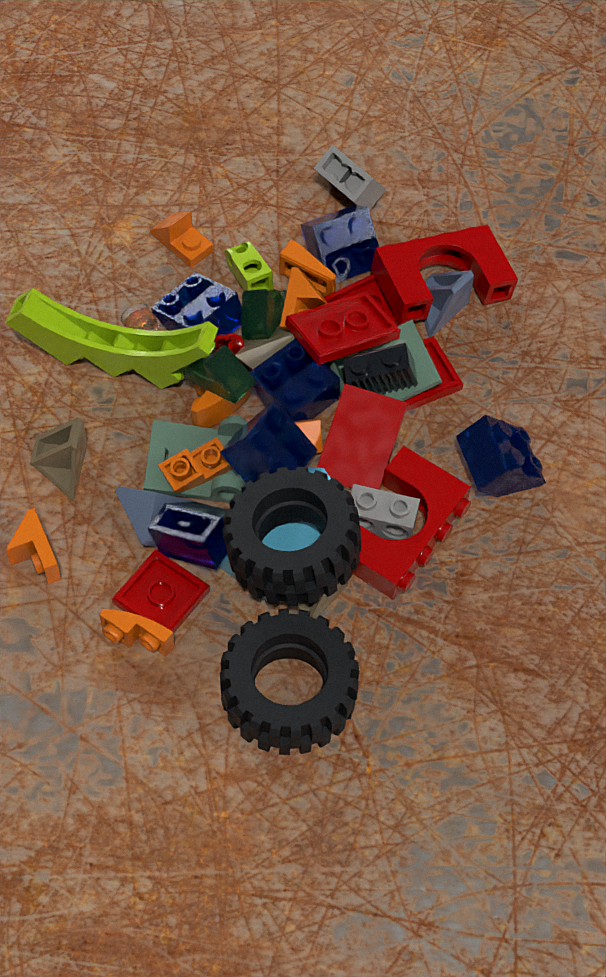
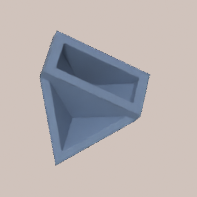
M471 270L432 273L425 280L433 296L428 318L423 319L429 337L435 335L469 303L474 274Z
M120 486L115 490L142 545L165 548L170 543L198 502L157 492Z

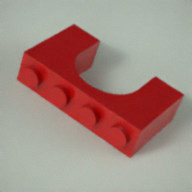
M488 224L377 247L371 265V270L398 324H403L410 320L417 321L428 318L433 296L420 273V270L425 267L447 265L459 271L471 270L474 274L472 285L483 305L510 300L518 282L515 272Z
M404 445L386 466L383 486L396 494L420 499L418 510L423 516L425 525L414 536L402 540H389L379 537L360 525L362 551L359 553L360 561L357 568L353 571L351 570L353 575L392 600L395 599L400 591L406 592L410 588L416 577L414 572L419 566L425 567L429 563L435 552L433 547L438 541L443 543L448 538L453 529L452 522L456 517L461 519L471 505V501L468 500L471 489L470 485Z

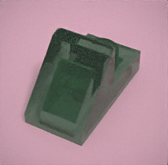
M267 289L243 291L241 336L243 340L270 338L281 322L287 290L278 291L273 289L268 291Z
M223 345L214 355L210 354L208 357L201 358L182 369L184 379L234 404L255 384L253 376L226 345Z

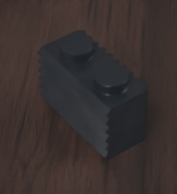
M406 343L343 358L346 383L383 395L386 392L391 394L393 390L395 392L399 389L404 390L405 387L410 389L411 386H414L416 388L418 385L414 359Z

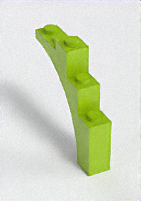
M34 288L16 298L5 321V324L65 365H69L78 359L87 358L113 377L133 369L160 389L174 383H179L187 372L186 367L201 358L208 357L215 347L214 339L219 329L209 321L194 327L172 331L126 328L80 314L53 301Z

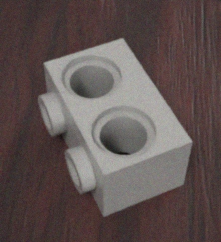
M333 144L314 167L317 172L367 213L386 191V188Z
M353 484L351 495L354 498L355 507L358 509L361 526L375 535L389 540H402L412 537L420 499Z

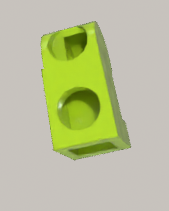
M247 241L238 246L225 249L224 254L227 265L243 288V295L248 302L274 293L272 270L251 242Z

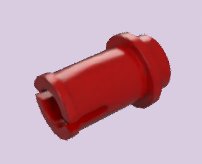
M235 333L218 335L214 339V349H219L215 351L218 355H235L245 345L242 337Z

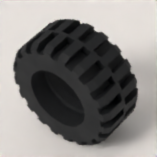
M287 467L277 468L276 473L269 474L267 471L258 475V480L254 483L251 480L241 487L242 494L236 493L229 502L230 508L225 511L223 518L224 528L222 529L229 563L240 585L245 588L248 587L249 593L261 599L263 595L266 596L268 603L279 605L280 601H285L288 606H299L300 601L308 600L309 604L318 602L319 596L325 594L329 597L337 592V585L339 583L345 585L352 577L351 570H355L360 561L359 553L362 551L358 509L355 507L354 498L349 491L344 490L343 484L335 478L328 480L327 474L315 470L314 473H311L306 467H296V470H288ZM292 521L312 523L324 531L313 544L295 551H280L262 543L264 537L272 529Z
M278 609V615L270 616L269 612L258 615V622L255 624L252 621H247L240 627L241 636L234 634L228 642V651L223 652L221 659V701L224 711L228 712V721L234 729L240 727V736L248 743L252 742L253 739L258 740V748L267 752L270 751L271 747L279 748V755H290V749L299 748L300 754L311 752L312 744L317 743L322 748L330 743L332 733L338 736L345 729L346 720L351 719L354 712L360 671L359 663L355 660V650L351 642L347 641L344 643L345 634L339 627L329 628L328 619L321 615L317 619L311 618L310 611L299 609V614H289V609ZM297 659L314 667L323 678L324 685L320 693L308 702L298 705H282L272 702L259 692L255 686V677L262 668L273 661Z

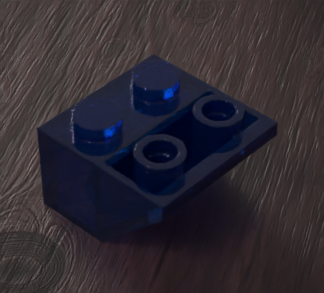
M353 205L300 224L308 252L336 275V283L371 270L375 249L379 247L368 206Z
M197 272L188 276L182 283L150 307L152 313L167 331L190 328L209 321L219 328L216 336L227 335L246 322L237 292Z
M296 338L248 373V378L267 412L276 422L288 423L314 419L339 400L340 377L325 363L318 365Z
M274 400L238 430L223 447L220 454L246 483L250 480L254 483L258 480V475L267 471L269 474L277 472V468L287 467L288 470H296V467H305L318 449L278 402Z
M484 415L456 436L479 492L494 497H501L540 487L546 483L541 472L543 470L542 464L533 454L530 447V436L522 427H517L503 420Z
M195 501L165 503L147 528L158 550L167 557L217 570L227 555L222 530L224 528L223 518L227 509Z

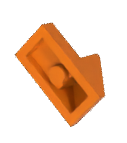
M191 211L172 213L150 229V234L190 268L214 252L213 243L193 227Z
M298 267L291 268L280 322V328L287 332H290V330L285 325L286 316L327 304L310 279Z
M35 508L29 509L7 546L10 565L31 559L37 575L44 573L47 583L51 584L61 580L58 564Z

